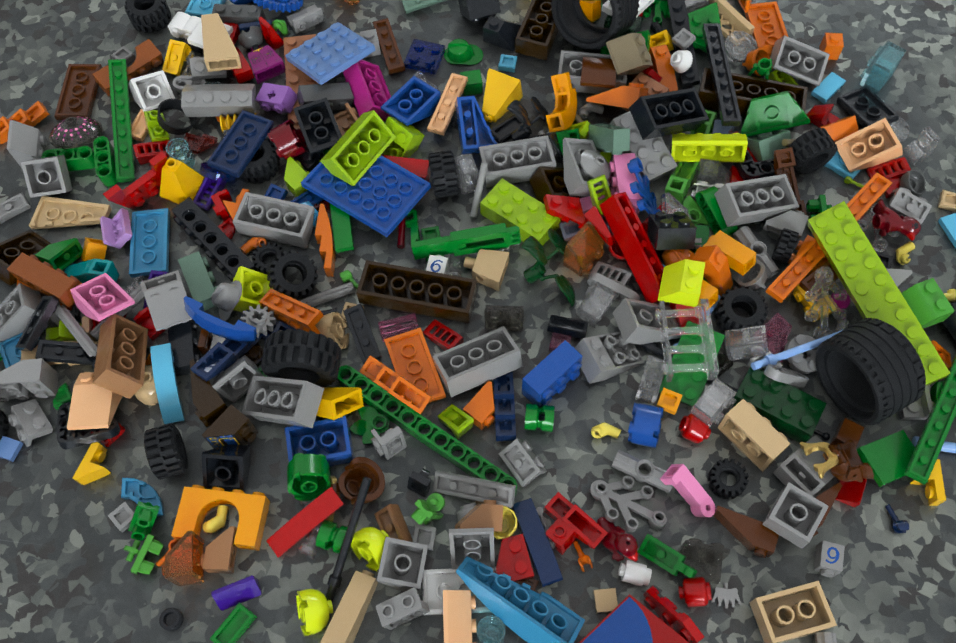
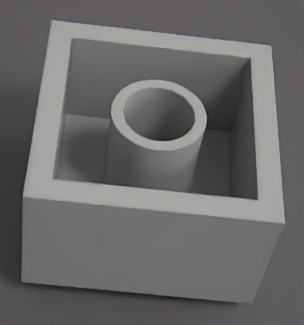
M64 155L21 162L30 198L66 193L73 190Z
M788 482L781 490L762 525L802 549L810 543L829 506Z

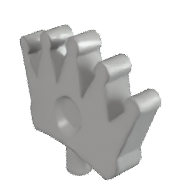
M724 583V588L718 586L714 588L712 603L717 598V606H721L723 601L725 609L728 608L729 602L732 608L735 607V600L738 605H741L737 588L728 589V583Z

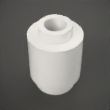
M627 559L625 563L620 564L618 576H621V581L640 587L649 585L652 569L647 568V565Z

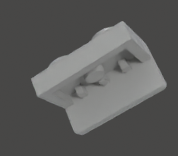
M196 56L189 58L192 80L227 78L226 70L208 72L204 57Z
M36 399L11 406V412L8 415L9 423L11 426H15L18 439L23 441L26 447L31 446L32 439L52 433L53 427Z

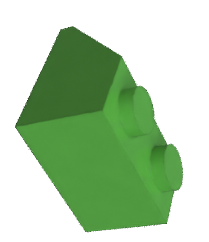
M934 278L917 283L901 293L923 329L945 321L955 311Z

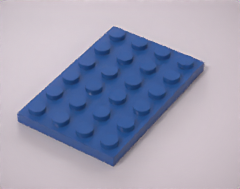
M382 155L379 156L354 186L332 175L321 162L301 182L303 188L385 237H388L431 188V183Z

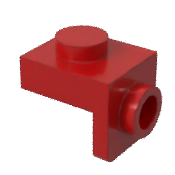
M224 189L211 196L215 205L212 208L216 216L221 215L223 221L230 217L223 200L232 201L229 191Z

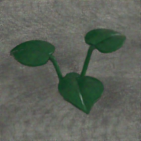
M550 228L548 236L556 246V249L546 257L541 243L534 236H530L524 241L521 248L527 250L537 262L523 272L525 279L532 284L539 279L542 282L545 279L555 278L556 284L570 302L571 307H573L575 304V291L564 275L559 276L558 274L544 276V273H546L544 266L558 251L564 256L568 255L569 248L567 243L553 228Z

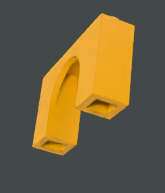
M721 230L715 235L710 236L707 243L703 245H717L728 258L729 267L742 276L756 264V252ZM703 280L697 307L706 313L718 301V289Z
M201 485L184 486L171 534L174 539L182 542L198 543L206 515L219 505H231L236 507L239 513L234 545L239 549L260 550L270 500L264 493L253 492L252 494H245L244 491L237 489L228 492L219 487H212L211 490L204 489L205 487Z

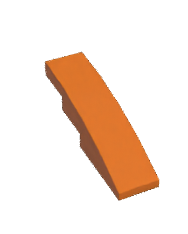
M37 101L26 111L20 108L9 119L2 116L0 118V145L8 141L10 120L34 127L50 115L43 103Z
M320 204L315 237L317 243L320 244L319 252L321 258L325 260L324 270L326 276L334 277L336 261L334 237L325 206Z
M371 355L359 371L419 414H422L432 399L427 393Z

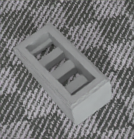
M600 261L596 263L589 274L590 277L592 272H598L599 268L603 269L602 275L606 271L609 272L607 278L625 287L632 276V273Z

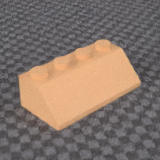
M443 590L444 643H477L473 642L472 633H477L476 619H472V609H476L475 595L471 596V590Z

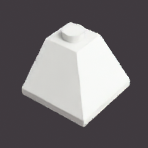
M163 70L130 79L128 83L135 102L143 112L158 109L159 104L166 99H175Z

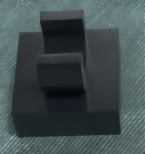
M424 468L420 474L413 471L409 476L407 488L426 497L431 484V480L428 478L430 472Z

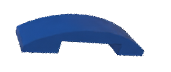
M187 296L183 298L188 315L195 323L208 332L235 341L249 342L256 340V327L240 320L235 325H232L204 312L203 303Z

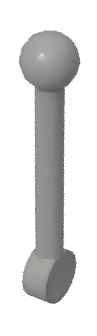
M537 507V513L546 532L548 527L543 516L544 509ZM548 538L552 549H554L555 543Z

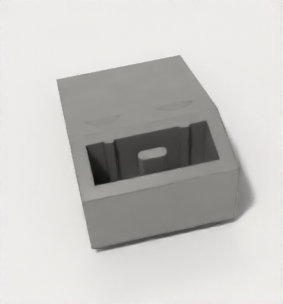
M178 270L141 282L156 331L165 330L171 326L192 320L185 310L183 298L185 296L188 297Z
M620 331L583 338L575 347L583 356L581 369L589 384L607 380L644 363L635 344L624 342Z
M42 358L21 360L0 371V402H6L9 399L27 400L31 397L48 398V396H54L57 394L59 373Z
M815 435L806 443H818L823 441L817 435ZM801 447L773 472L784 485L789 482L811 496H814L834 477L830 470H828L824 477L820 479L818 472L814 470V464L826 462L822 455L825 452L815 451L806 456Z

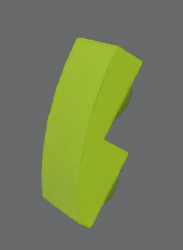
M158 110L144 111L151 142L170 140L168 132L162 129L158 123ZM161 113L160 115H161V117L163 118V120L165 121L164 115H163V113Z

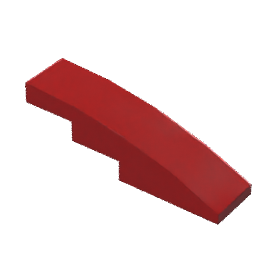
M330 487L266 541L279 558L313 532L316 527L327 520L331 514L345 503L333 487Z

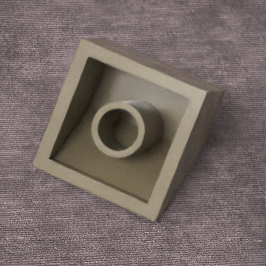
M630 33L606 42L617 75L639 74L653 65L642 33Z

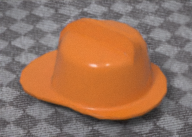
M764 45L750 51L742 66H746L750 72L755 63L758 64L760 59H770L773 45Z
M688 249L664 250L661 254L665 266L684 259L692 260L695 253Z

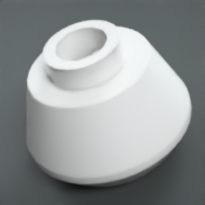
M678 50L670 58V64L677 73L687 71L693 62L692 53L688 50Z

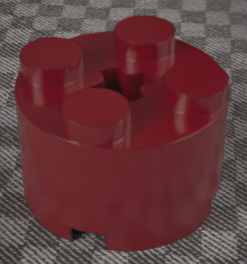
M291 119L271 129V132L268 133L269 139L277 147L275 149L277 155L280 158L284 157L286 160L288 157L294 159L308 151L305 148L307 145L301 130L294 128L295 122Z

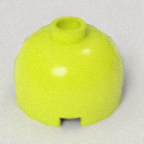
M365 527L355 532L351 549L359 560L363 557L368 562L365 565L372 571H378L385 537H389V535L384 530L380 531L374 527Z
M316 589L297 591L298 618H301L302 623L305 624L300 626L303 635L309 636L321 632L329 622V614L333 613L332 601H327L325 595Z

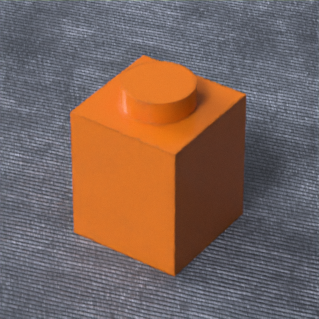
M825 33L819 48L821 51L830 54L828 60H838L844 47L843 33Z

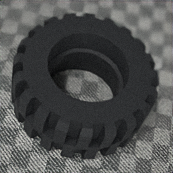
M300 329L279 330L269 335L265 341L261 368L267 377L303 380L320 387H327L332 385L338 378L342 352L338 343L334 342L331 338L325 337V335Z

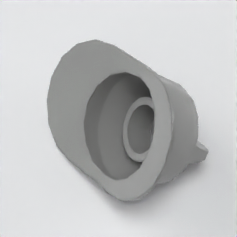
M757 258L756 264L744 276L733 269L730 270L732 278L740 286H745L747 289L751 287L753 288L752 290H757L760 287L766 288L765 282L768 275L764 264Z
M240 281L220 283L211 296V301L214 306L219 308V316L223 321L228 320L234 307L240 300L242 295V284Z

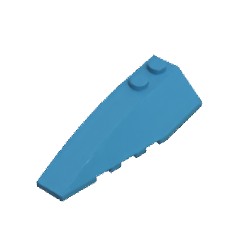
M466 556L456 570V573L477 598L499 620L526 642H575L585 619L543 591L539 594L531 590V586L522 583L520 585L512 581L511 576L504 573L503 575L494 573L493 568Z

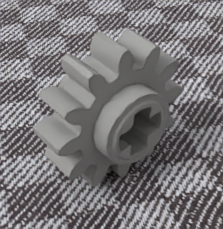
M259 304L256 309L249 306V312L243 311V317H240V321L256 327L257 338H259L260 333L267 336V330L273 331L276 324L274 312H268L267 306L261 309Z

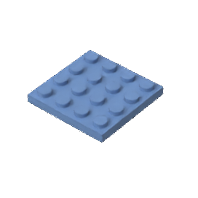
M337 22L325 31L319 32L312 39L306 40L299 47L292 49L285 57L288 62L322 85L376 51L374 44Z

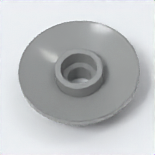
M585 150L581 153L580 164L589 177L594 179L604 174L606 180L611 174L609 164L600 153L594 150Z

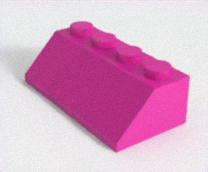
M361 59L343 71L345 80L349 82L352 90L354 105L359 117L363 113L372 110L378 114L382 121H386L388 116L392 117L381 110V106L391 98V95L378 65Z

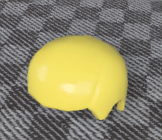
M503 506L502 532H494V538L496 539L511 537L517 530L518 519L516 514L507 506Z

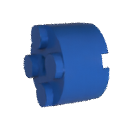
M634 403L633 419L630 421L628 429V442L656 448L664 408Z

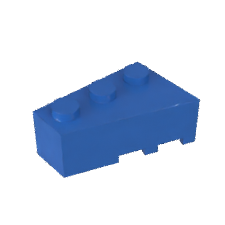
M475 96L457 97L455 107L461 154L479 153V147L497 144Z

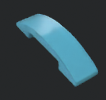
M167 343L151 346L153 377L164 424L184 421L182 401H180L174 369L172 345Z

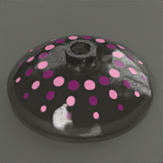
M69 117L58 123L51 130L49 141L57 148H77L93 142L102 134L103 128L98 120L90 117Z

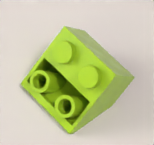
M388 116L385 124L396 138L383 154L409 158L418 150L425 135L412 125L406 126L394 117Z

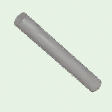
M485 163L480 165L470 213L471 217L477 218L488 164Z

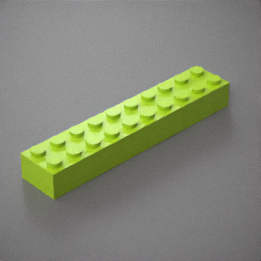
M845 201L808 219L810 231L862 318H876L889 323L911 342L923 363L926 376L925 386L947 377L950 371Z

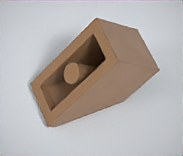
M484 500V504H477L455 525V529L494 528V532H502L503 505H496V500Z
M230 526L206 546L205 553L201 556L203 570L208 573H234L237 546L234 545L237 531L235 526Z

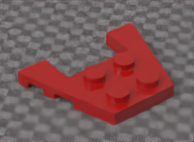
M160 152L149 160L152 168L150 171L122 190L116 184L103 193L108 201L132 210L142 206L145 200L159 193L162 167L167 161V156Z

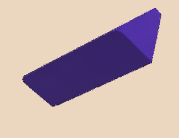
M253 575L211 592L221 611L262 594L259 581Z

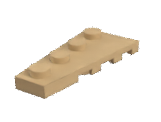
M41 196L29 227L33 230L100 224L102 216L109 218L112 208L107 204Z

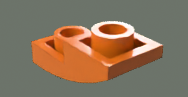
M855 115L820 126V128H824L833 141L841 140L859 131Z

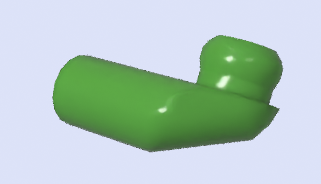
M275 19L272 22V27L276 32L279 29L281 35H288L289 32L285 20Z

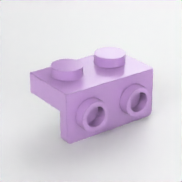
M121 208L112 219L104 216L100 218L104 244L121 249L132 238L128 210Z

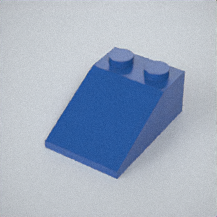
M413 76L381 106V110L409 126L431 116L438 105L441 94L437 89Z

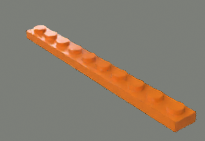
M876 173L847 203L857 222L888 190L893 182ZM815 238L767 288L766 293L778 302L782 303L825 257Z

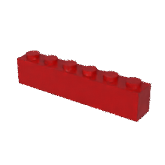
M627 193L614 194L599 206L644 298L649 303L660 302L658 301L664 267Z

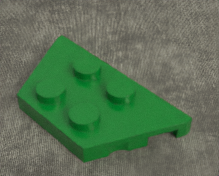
M716 2L687 14L690 31L696 36L693 47L699 48L706 53L702 27L703 23H720L718 4Z
M788 91L758 97L750 101L740 134H746L748 137L809 124L810 118Z

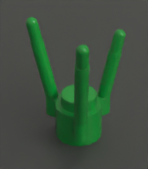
M760 59L758 64L755 63L747 76H751L757 70L759 75L765 76V79L769 80V74L772 72V59Z

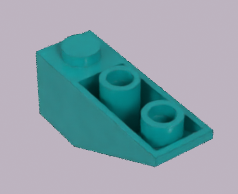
M91 259L69 265L64 271L68 277L72 275L81 283H85L104 273H107L115 282L119 277L113 261Z

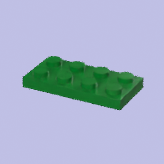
M687 321L658 393L661 394L664 387L683 395L681 403L696 408L725 335Z

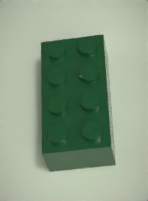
M750 366L731 401L730 407L733 408L744 399L746 402L751 403L762 417L767 418L778 432L799 443H806L813 435L827 403L790 384L775 381L767 377L764 371L760 369L753 370Z

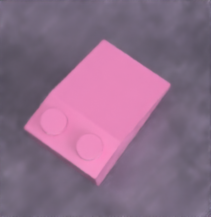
M107 273L70 289L76 307L86 317L96 321H101L135 304V301Z

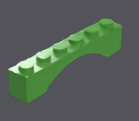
M705 110L709 120L698 129L692 130L690 134H712L716 112ZM679 162L678 167L671 174L666 185L664 202L678 206L683 205L700 162Z

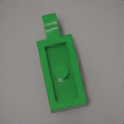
M647 533L637 551L674 576H677L680 571L689 578H694L698 572L693 567L684 563L685 555L651 534Z

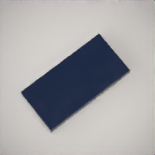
M242 110L206 162L208 167L239 178L273 128L274 122Z

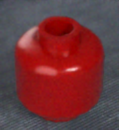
M689 414L680 421L679 431H681V436L684 439L694 443H701L704 439L707 440L709 438L711 429L709 428L708 420L696 414Z
M703 577L685 578L683 586H679L680 600H685V604L688 607L706 606L709 600H712L710 582H706Z

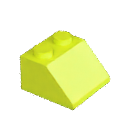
M684 259L665 266L658 301L697 307L706 262Z

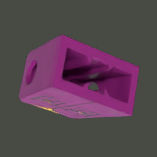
M255 44L251 47L252 52L248 53V58L257 84L285 73L282 58L269 45L260 47V45Z

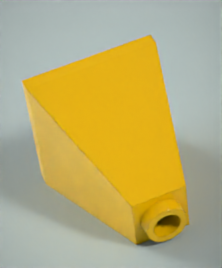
M489 68L482 107L485 121L492 123V121L497 122L509 111L507 107L511 102L522 99V87L519 79Z
M169 157L162 167L160 197L176 204H180L188 197L194 200L205 177L185 163Z

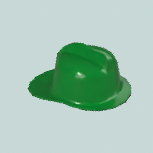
M458 38L448 43V48L444 52V58L450 64L475 65L482 61L483 51L478 46Z

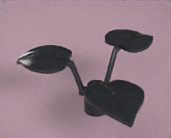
M534 96L531 98V104L538 113L532 121H530L528 112L518 100L511 102L507 110L514 113L523 123L511 133L513 140L517 141L548 135L550 142L563 161L556 134L545 133L530 137L532 134L530 126L540 117L547 123L546 115L549 113L541 102Z

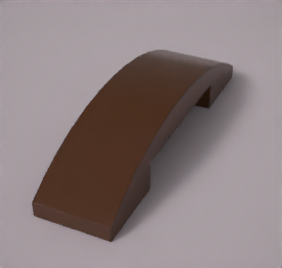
M793 148L775 150V176L786 174L799 204L796 210L802 211L807 215L804 200H800L793 168L796 165Z

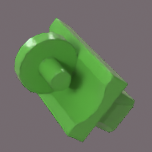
M432 493L428 496L427 500L418 499L414 503L418 508L411 515L419 525L423 523L428 525L433 519L440 520L444 515L438 511H441L445 506L444 497L439 493Z
M148 534L141 550H138L141 543L138 540L134 541L132 547L125 545L123 549L129 552L125 559L129 562H132L134 556L138 555L130 570L133 574L150 575L155 563L144 559L148 552L159 556L164 544L155 540L153 535Z

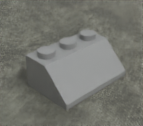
M784 35L774 43L770 59H772V68L815 86H820L830 54Z

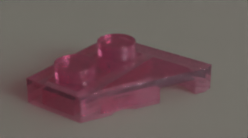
M777 313L750 339L761 350L767 348L772 354H777L784 351L792 325Z

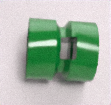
M526 404L524 430L540 428L541 431L553 432L555 406L543 405L539 408L537 404ZM539 415L544 416V421H538Z
M325 520L319 529L316 546L325 550L332 548L334 553L339 554L347 526L342 525L339 528L337 523Z

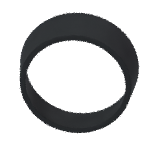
M166 99L159 104L157 119L162 129L174 135H184L192 129L197 117H189L191 125L179 128L165 122L160 115L167 109H176L183 112L180 99Z

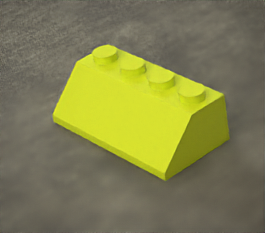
M677 133L672 134L671 155L675 162H744L748 140L746 134Z

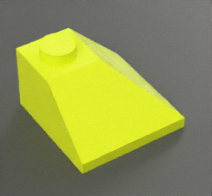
M242 266L238 268L233 281L237 280L242 284V295L233 310L243 313L246 309L249 310V306L256 309L257 305H260L259 301L271 289L269 287L270 281L267 280V274Z

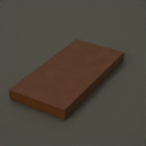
M68 64L54 115L56 120L90 119L99 86L93 77V73L103 68L101 64Z

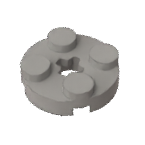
M799 334L786 343L784 351L816 339L809 335ZM817 348L806 351V358H803L802 353L788 358L790 368L801 374L817 371L815 363Z

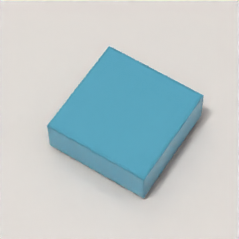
M501 54L498 71L515 73L517 56Z

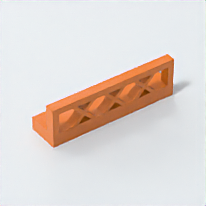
M272 288L259 301L263 308L268 307V312H274V317L277 320L297 330L321 334L315 326L324 316L320 310Z

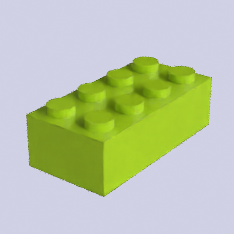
M503 178L480 202V214L495 224L505 223L506 228L518 226L520 228L521 241L523 242L530 236H534L544 246L550 239L548 230L553 228L556 231L560 227V218L546 213L543 203Z

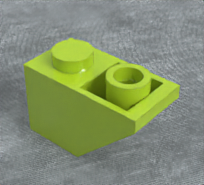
M288 157L284 181L287 189L295 197H298L307 191V189L302 187L301 182L310 172H305L298 160L294 161L291 157Z

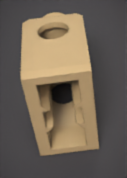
M480 249L476 259L466 256L463 267L472 269V279H476L478 283L499 291L509 264V252Z

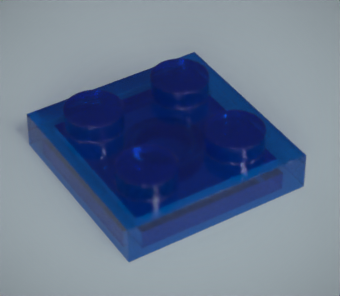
M413 39L404 61L405 68L436 74L445 52V45Z

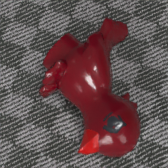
M882 199L878 200L872 209L875 213L872 218V225L875 229H880L879 235L881 237L886 236L889 232L898 231L913 241L921 230L918 220L913 217H904L903 215L900 217L895 211L886 207Z
M600 517L597 520V524L608 532L601 542L604 547L613 553L612 559L619 562L624 560L625 556L633 561H637L638 543L636 538L619 526H615L613 522L607 521L605 517Z

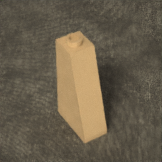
M219 14L201 15L204 61L207 71L213 72L242 68L239 54Z
M363 570L362 573L355 571L320 643H354L378 584L377 579L374 578L375 574L367 570Z

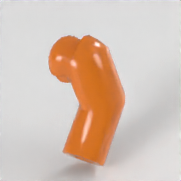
M252 237L240 250L243 254L247 255L252 249H256L257 246L261 248L262 243L266 246L267 241L262 237Z

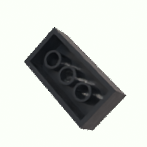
M695 88L641 96L629 107L643 140L696 130L709 120Z

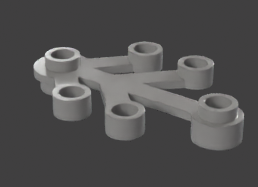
M624 476L622 481L609 484L603 480H596L591 484L590 493L594 499L601 501L607 521L615 522L620 511L625 522V529L628 532H635L639 522L631 516L629 511L631 510L647 518L649 526L654 530H661L665 526L667 518L662 511L653 512L633 502L640 499L649 500L654 493L651 486L644 485L639 491L619 495L613 491L620 489L631 490L635 481L631 476ZM610 500L617 504L619 511L612 507ZM609 513H613L615 517L610 516ZM628 523H633L635 527H631Z

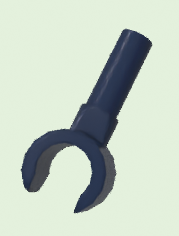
M886 505L885 508L893 521V531L896 533H906V530H909L908 521L899 520L891 505Z

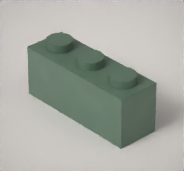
M607 123L589 124V140H593L596 150H603V152L607 153L612 152V155H621L623 151H630V128Z
M198 251L178 259L192 298L203 303L204 311L215 307L211 301V296L217 287L213 284L216 279L213 272H209L207 269L210 267L206 256L202 257Z

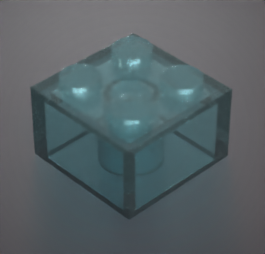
M887 41L884 46H880L875 53L876 56H872L867 63L869 67H866L860 77L863 79L859 85L867 86L874 93L878 94L896 71L907 50L890 41Z

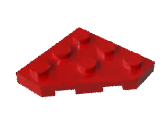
M654 586L643 594L647 607L650 610L654 609L659 616L658 618L686 641L698 643L704 638V635L692 619L684 612H676V605L667 597L660 598L658 596L659 591Z

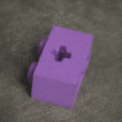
M263 83L255 100L265 111L272 110L281 114L283 112L291 113L297 100V94L289 86Z

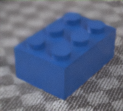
M565 340L522 379V395L532 404H537L539 408L543 405H548L553 399L552 396L556 393L560 394L570 380L574 381L580 375L583 356Z
M346 415L336 420L325 419L315 421L313 428L301 426L285 427L289 462L297 453L323 454L326 456L329 467L350 463L354 459L350 427Z

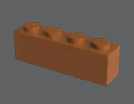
M22 252L7 268L17 280L46 296H54L59 299V303L70 308L74 303L70 289L79 286L81 282L72 275L68 277L59 268L55 270L46 261L41 263L36 256L32 254L28 256Z

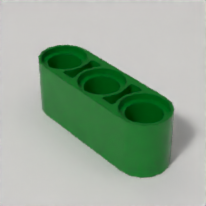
M100 136L93 141L95 170L103 185L111 187L117 183L114 148L107 137Z
M89 146L49 149L43 152L41 158L64 155L68 171L95 168L94 152Z
M712 186L697 192L695 196L696 202L714 235L719 230L727 235L734 234L738 230V226L727 227L714 195L718 189Z

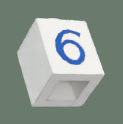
M430 255L426 271L447 274L449 269L448 258L442 255Z

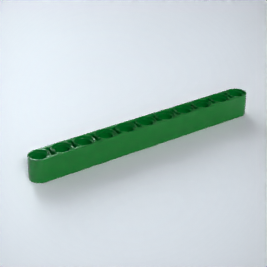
M344 365L339 368L338 381L341 387H360L365 385L366 388L362 390L363 402L375 408L378 413L387 416L391 422L470 477L488 480L485 476L493 473L496 475V478L490 481L515 485L516 496L517 482L513 477L389 394L351 366ZM345 375H351L349 379H342ZM376 396L382 397L379 401L373 400ZM391 407H398L394 412L388 411ZM408 417L414 419L410 423L404 422V420ZM424 428L430 430L427 434L420 433ZM440 439L446 441L444 445L436 444V442ZM456 450H459L463 453L459 457H455L452 455V453ZM477 462L479 466L477 468H470L469 464Z

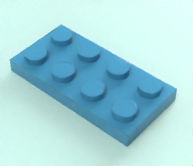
M162 208L132 212V238L130 240L129 260L130 277L149 276L151 270L168 272L170 210Z

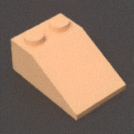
M886 118L835 142L838 148L837 151L849 173L873 167L903 155L902 145Z
M94 372L80 373L73 386L67 429L109 428L122 396L93 384Z

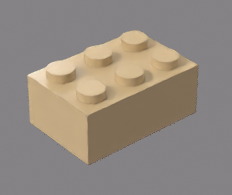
M744 399L726 413L718 426V429L762 472L791 444L783 433L778 432L767 418L762 417L756 411V408Z
M819 581L761 596L749 602L764 643H782L837 626Z

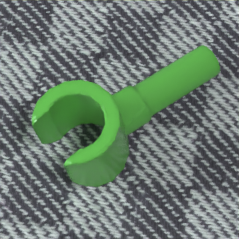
M349 270L340 273L343 283L350 281L358 289L359 284L353 279Z

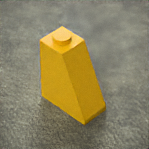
M322 387L324 391L316 416L336 420L364 407L361 388Z

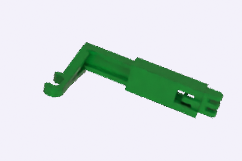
M412 209L407 214V217L413 216L414 218L405 222L406 227L411 228V248L415 260L429 258L430 255L454 253V256L478 253L480 249L495 250L521 243L520 228L518 226L506 228L505 223L450 232V236L420 240L416 210Z

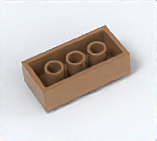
M117 314L111 315L100 326L93 384L129 399L144 385L148 338L147 328Z

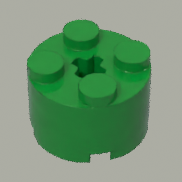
M297 453L288 463L287 489L289 494L292 493L295 499L313 501L331 487L329 463L325 455Z

